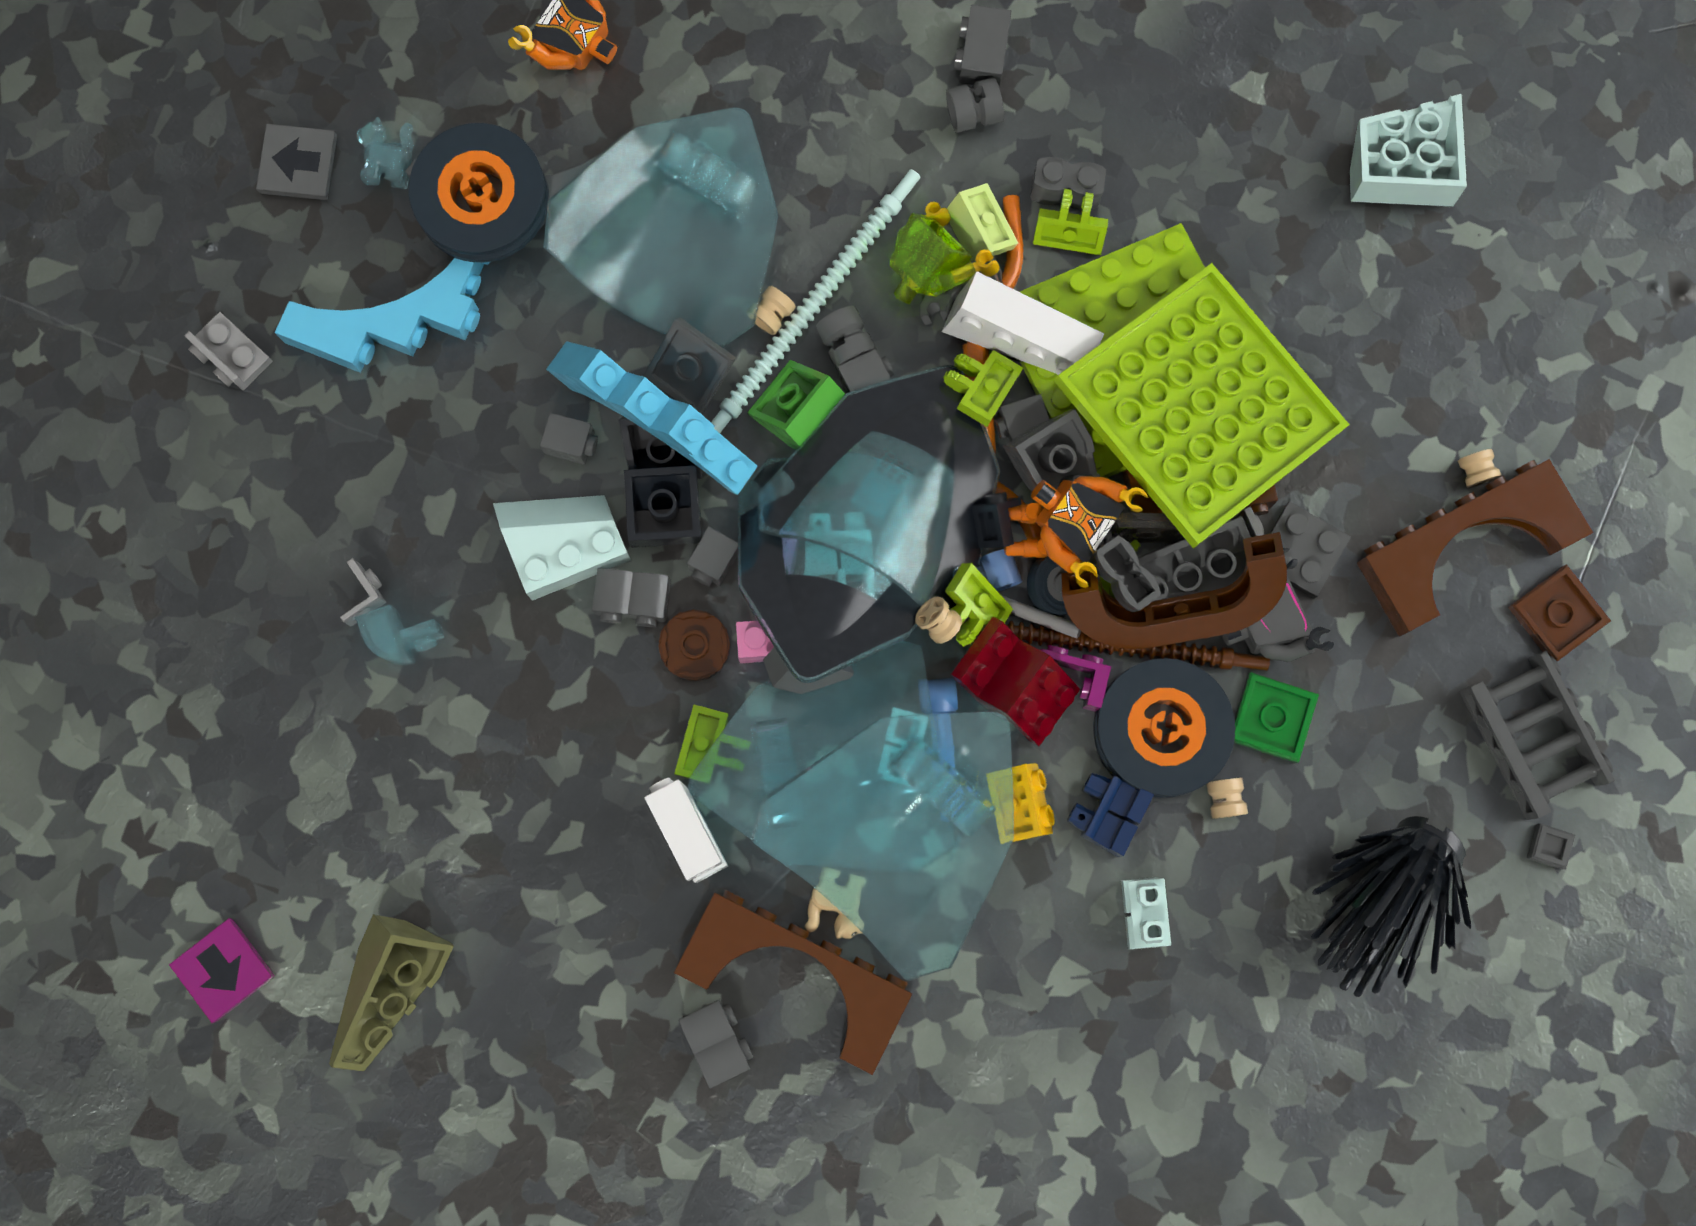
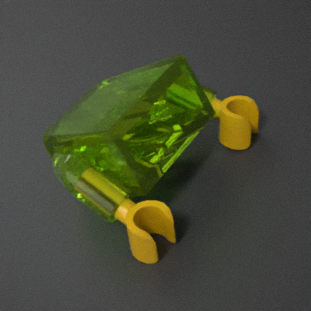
M937 202L927 204L925 208L926 215L912 213L906 225L897 232L895 250L890 259V267L902 278L894 291V295L904 303L911 304L917 293L937 297L969 281L976 271L991 277L998 273L1000 269L996 260L991 261L993 259L992 253L985 249L980 250L976 255V262L971 263L970 260L973 256L943 228V226L949 223L951 216L947 208H941Z

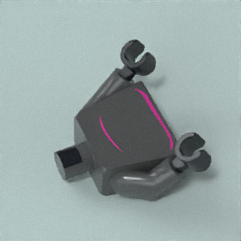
M1283 548L1284 553L1288 552L1290 548ZM1292 559L1286 565L1287 570L1295 568L1298 560ZM1288 576L1282 597L1265 617L1247 628L1222 635L1228 646L1245 640L1253 655L1262 654L1265 658L1284 662H1292L1312 654L1315 648L1329 651L1334 646V643L1330 641L1320 644L1319 639L1321 635L1329 633L1330 630L1323 627H1316L1312 630Z

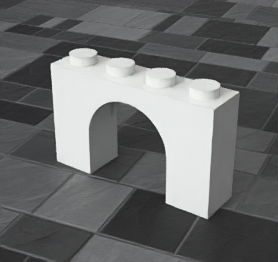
M670 777L649 787L651 794L644 798L686 880L690 881L693 879L694 883H698L728 867L690 790L679 779L673 782Z

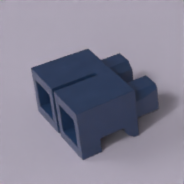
M1091 773L1082 791L1099 800L1093 811L1076 803L1067 821L1082 831L1081 836L1116 857H1123L1138 828L1135 825L1140 824L1154 794L1142 788L1137 790L1116 776L1108 779Z

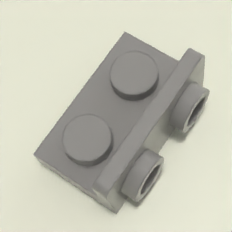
M221 312L195 336L190 331L184 335L192 343L188 350L203 364L208 360L215 364L217 368L213 373L228 387L234 382L244 391L273 362Z

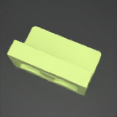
M988 183L959 192L947 207L951 216L949 223L958 241L973 256L970 261H975L976 255L980 250H989L995 256L1013 250L1018 244Z

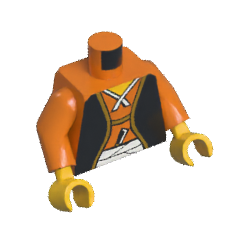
M552 0L532 31L524 25H518L513 28L515 32L522 36V42L514 37L508 39L509 46L512 49L520 50L525 48L528 56L548 70H570L573 67L583 70L587 67L593 56L609 64L617 52V46L605 39L609 31L606 23V12L600 0Z
M1079 476L1074 481L1063 480L1057 489L1042 480L1032 491L1031 498L1044 507L1037 517L1036 523L1042 528L1040 537L1048 557L1068 573L1074 572L1079 586L1083 588L1089 587L1087 581L1082 579L1080 575L1085 571H1090L1094 576L1098 577L1096 567L1088 561L1125 508L1120 503L1125 501L1132 511L1140 512L1143 509L1137 505H1132L1131 500L1138 494L1148 498V495L1141 488L1135 487L1127 490V486L1105 477Z

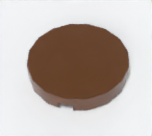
M693 609L678 613L664 626L660 634L658 647L661 660L671 673L683 680L696 682L709 679L721 671L729 657L730 641L728 632L719 619L707 611Z

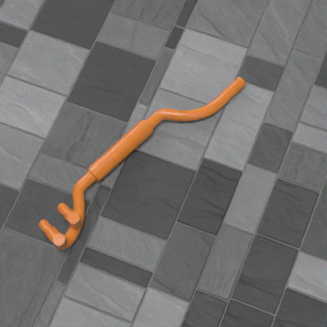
M1008 195L1003 197L1004 216L1018 244L1013 250L1006 252L1002 282L1004 285L1014 289L1023 265V237L1020 197L1018 195ZM967 341L963 345V354L984 365L989 357V349ZM965 374V377L969 378L972 381H974V379L976 378ZM993 417L988 427L983 424L981 426L991 454L995 455L996 443ZM995 480L992 494L1006 492L1007 498L1019 497L1011 489ZM1021 499L1022 505L1008 508L1010 521H1018L1027 540L1014 542L1013 545L1004 547V553L1007 556L1034 557L1036 559L1047 557L1048 555L1040 537L1041 527L1036 523L1043 507L1037 502L1025 504Z

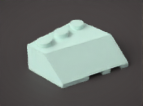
M1461 94L1450 96L1448 100L1435 104L1433 101L1420 104L1415 109L1403 112L1398 109L1359 120L1350 166L1351 202L1451 207L1455 205L1467 187Z
M605 495L493 503L500 530L524 590L532 601L597 575V568L612 569L631 561Z

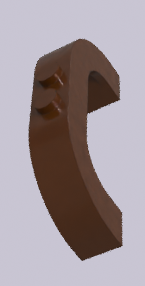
M1276 532L1243 539L1246 567L1242 575L1232 584L1216 590L1152 601L1146 607L1136 612H1130L1123 608L1115 598L1105 591L1097 567L1098 577L1094 576L1090 571L1081 573L1080 577L1087 581L1089 585L1086 588L1078 585L1074 572L1061 573L1062 597L1065 608L1072 622L1084 634L1105 645L1124 649H1144L1172 645L1242 630L1265 617L1277 605L1283 595L1287 583V567L1281 534Z

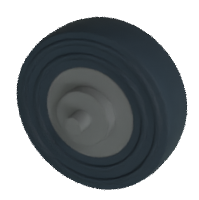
M1048 556L1037 559L1031 566L1027 576V591L1032 603L1038 609L1056 616H1065L1068 613L1062 597L1061 573H1066L1067 571Z

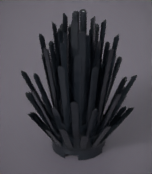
M1419 816L1407 817L1395 829L1358 836L1359 838L1355 841L1362 845L1338 852L1332 856V859L1337 860L1348 856L1351 857L1330 866L1332 868L1330 871L1338 872L1347 867L1349 869L1317 887L1312 892L1313 895L1321 894L1364 867L1379 860L1369 871L1332 899L1334 905L1325 914L1324 918L1326 920L1311 936V940L1319 938L1353 902L1351 905L1353 907L1352 910L1329 935L1328 941L1331 944L1318 959V966L1324 964L1339 945V949L1326 970L1331 969L1332 972L1337 973L1340 969L1346 971L1349 968V971L1339 985L1340 989L1344 991L1349 989L1360 970L1365 971L1354 991V996L1360 997L1364 993L1371 978L1381 964L1382 969L1372 987L1373 993L1380 992L1401 948L1400 956L1403 959L1398 969V978L1404 976L1402 982L1405 988L1407 987L1416 960L1420 956L1424 937L1435 907H1437L1430 967L1432 974H1435L1438 969L1440 947L1444 944V937L1447 947L1450 949L1452 946L1455 949V923L1457 925L1460 923L1459 900L1464 923L1471 929V919L1466 899L1468 894L1461 870L1463 859L1466 856L1465 848L1460 839L1447 827L1444 831H1441L1432 825L1426 824L1429 818Z

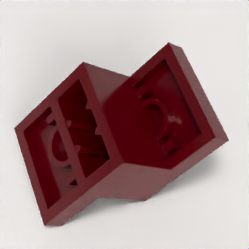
M995 617L991 618L950 674L983 708L1013 724L1030 742L1037 746H1040L1044 739L1052 732L1054 725L1067 707L1073 703L1075 696L1080 691V688L1050 655L1020 640L1003 621Z

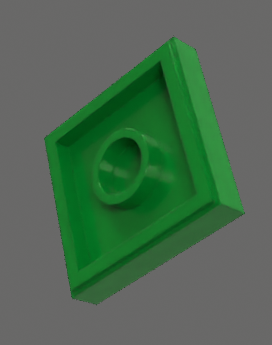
M1252 672L1248 673L1234 718V743L1298 763L1319 694Z

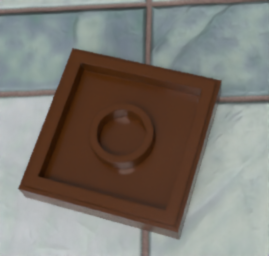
M1567 564L1508 606L1509 610L1542 652L1547 651L1549 656H1552L1556 661H1559L1611 622Z

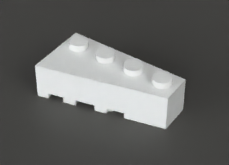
M977 271L956 296L942 330L943 333L990 350H995L998 353L1040 367L1057 375L1099 346L1104 333Z

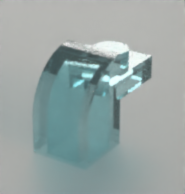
M391 605L355 617L366 646L374 654L392 664L409 665L415 663L411 649L415 648L417 652L428 650L437 645L436 640L445 637L441 625L434 619L404 629L398 610Z

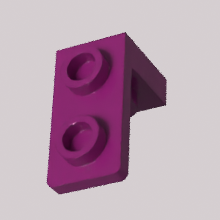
M1048 645L1047 650L1040 649L1050 655L1061 667L1091 674L1090 678L1084 677L1079 698L1085 699L1083 709L1094 712L1098 711L1102 707L1111 666L1104 665L1102 658L1093 655L1083 654L1082 659L1069 656V650L1058 646Z

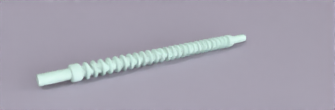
M910 169L892 193L884 195L880 200L881 207L874 208L875 215L871 214L868 216L869 222L862 223L863 230L859 229L856 231L857 238L852 237L850 239L852 244L844 246L846 252H840L838 254L840 259L833 260L832 262L834 267L827 268L828 275H822V282L815 283L816 290L809 291L810 298H803L804 305L797 306L798 313L791 314V321H785L786 328L778 330L780 336L772 338L774 343L766 345L768 351L760 353L762 358L761 360L756 359L754 361L756 366L748 368L750 374L742 376L743 383H736L738 389L736 391L731 390V397L725 398L719 405L721 410L711 422L715 425L714 429L717 432L721 433L731 419L738 418L742 413L741 406L748 405L747 398L754 397L753 390H760L759 383L766 382L765 375L772 374L771 367H778L777 360L784 359V351H790L789 344H796L795 337L802 336L801 329H807V322L814 321L813 314L820 313L819 306L826 305V298H832L831 291L838 290L837 283H843V276L850 275L849 268L856 267L855 260H862L861 253H867V245H873V238L880 237L879 230L886 229L885 222L890 223L892 221L891 215L895 216L902 209L901 202L921 178L916 171Z

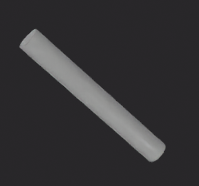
M1002 596L1013 608L1011 614L1078 639L1081 630L1072 621Z

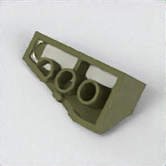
M373 914L358 948L329 1065L332 1068L365 1071L393 1036L391 1030L404 1014L409 1016L417 1007L414 1004L415 1000L427 986L432 988L438 981L454 945L406 920Z

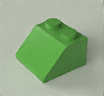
M790 360L747 413L789 447L799 451L845 400L847 395L829 375Z

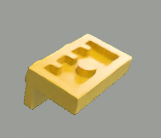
M1037 763L1023 764L986 773L1001 844L1053 834L1054 813L1051 806L1047 805L1044 793L1047 787L1046 778Z

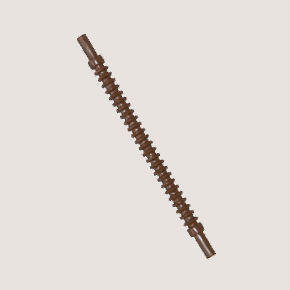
M1012 620L1009 624H1006L1020 640H1026L1029 645L1032 644V641H1036L1038 646L1045 642L1047 646L1057 644L1061 648L1063 645H1067L1069 650L1073 646L1078 647V651L1088 648L1090 653L1093 649H1098L1099 654L1103 653V650H1107L1109 655L1116 651L1119 656H1122L1123 653H1128L1130 658L1134 654H1138L1140 659L1147 655L1149 660H1153L1154 656H1157L1158 659L1188 660L1190 664H1194L1197 661L1200 666L1209 663V666L1213 668L1215 664H1218L1220 669L1230 670L1234 666L1268 671L1270 666V659L1264 656L1234 652L1233 648L1222 647L1220 650H1217L1216 646H1212L1211 649H1207L1206 645L1203 644L1201 648H1197L1195 643L1187 647L1186 643L1182 642L1180 646L1175 643L1144 649H1124L1100 643L1082 631L1078 639L1050 628L1044 629L1042 625L1039 628H1035L1033 623H1030L1029 627L1024 626L1023 622H1020L1019 625H1014Z

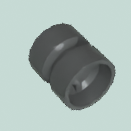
M995 78L975 82L971 89L966 84L946 89L948 112L955 133L975 129L978 122L983 126L1004 122L1002 96Z
M847 306L825 316L816 325V330L823 344L831 346L829 356L837 371L839 365L871 350H877L870 334L862 332L864 322L855 306Z

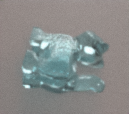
M376 117L374 122H368L363 128L358 129L356 134L357 140L365 148L363 154L364 169L360 171V177L364 184L378 186L381 174L385 173L384 179L392 181L391 186L393 188L407 189L409 179L405 170L413 162V141L411 138L413 126L411 124L405 123L400 129L401 143H385L387 139L386 128L382 125L379 117Z

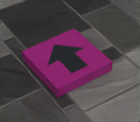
M228 918L169 964L211 1023L219 1021L275 977L232 918Z

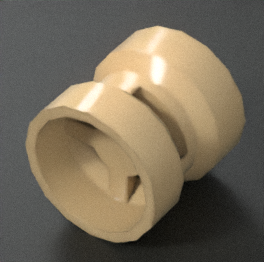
M768 286L762 294V301L758 305H754L747 315L759 328L771 335H775L782 326V319L790 316L796 306L783 292L775 287Z
M1243 778L1212 781L1206 784L1208 794L1213 799V805L1210 808L1212 819L1248 814L1247 803L1242 800L1241 792L1244 790Z

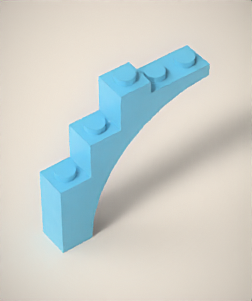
M454 258L441 273L423 287L398 300L372 308L346 311L316 309L289 301L275 334L288 345L360 373L364 364L368 365L373 358L375 352L374 342L413 357L416 349L421 348L426 341L427 326L466 340L469 331H475L480 319L479 309L475 301L470 298V295L474 296L477 293L481 283V276L479 275L484 264L488 265L490 262H468Z
M566 341L546 369L572 391L605 405L669 445L733 494H739L758 467L714 429L715 425L690 404L670 399L647 378L626 372L599 349Z

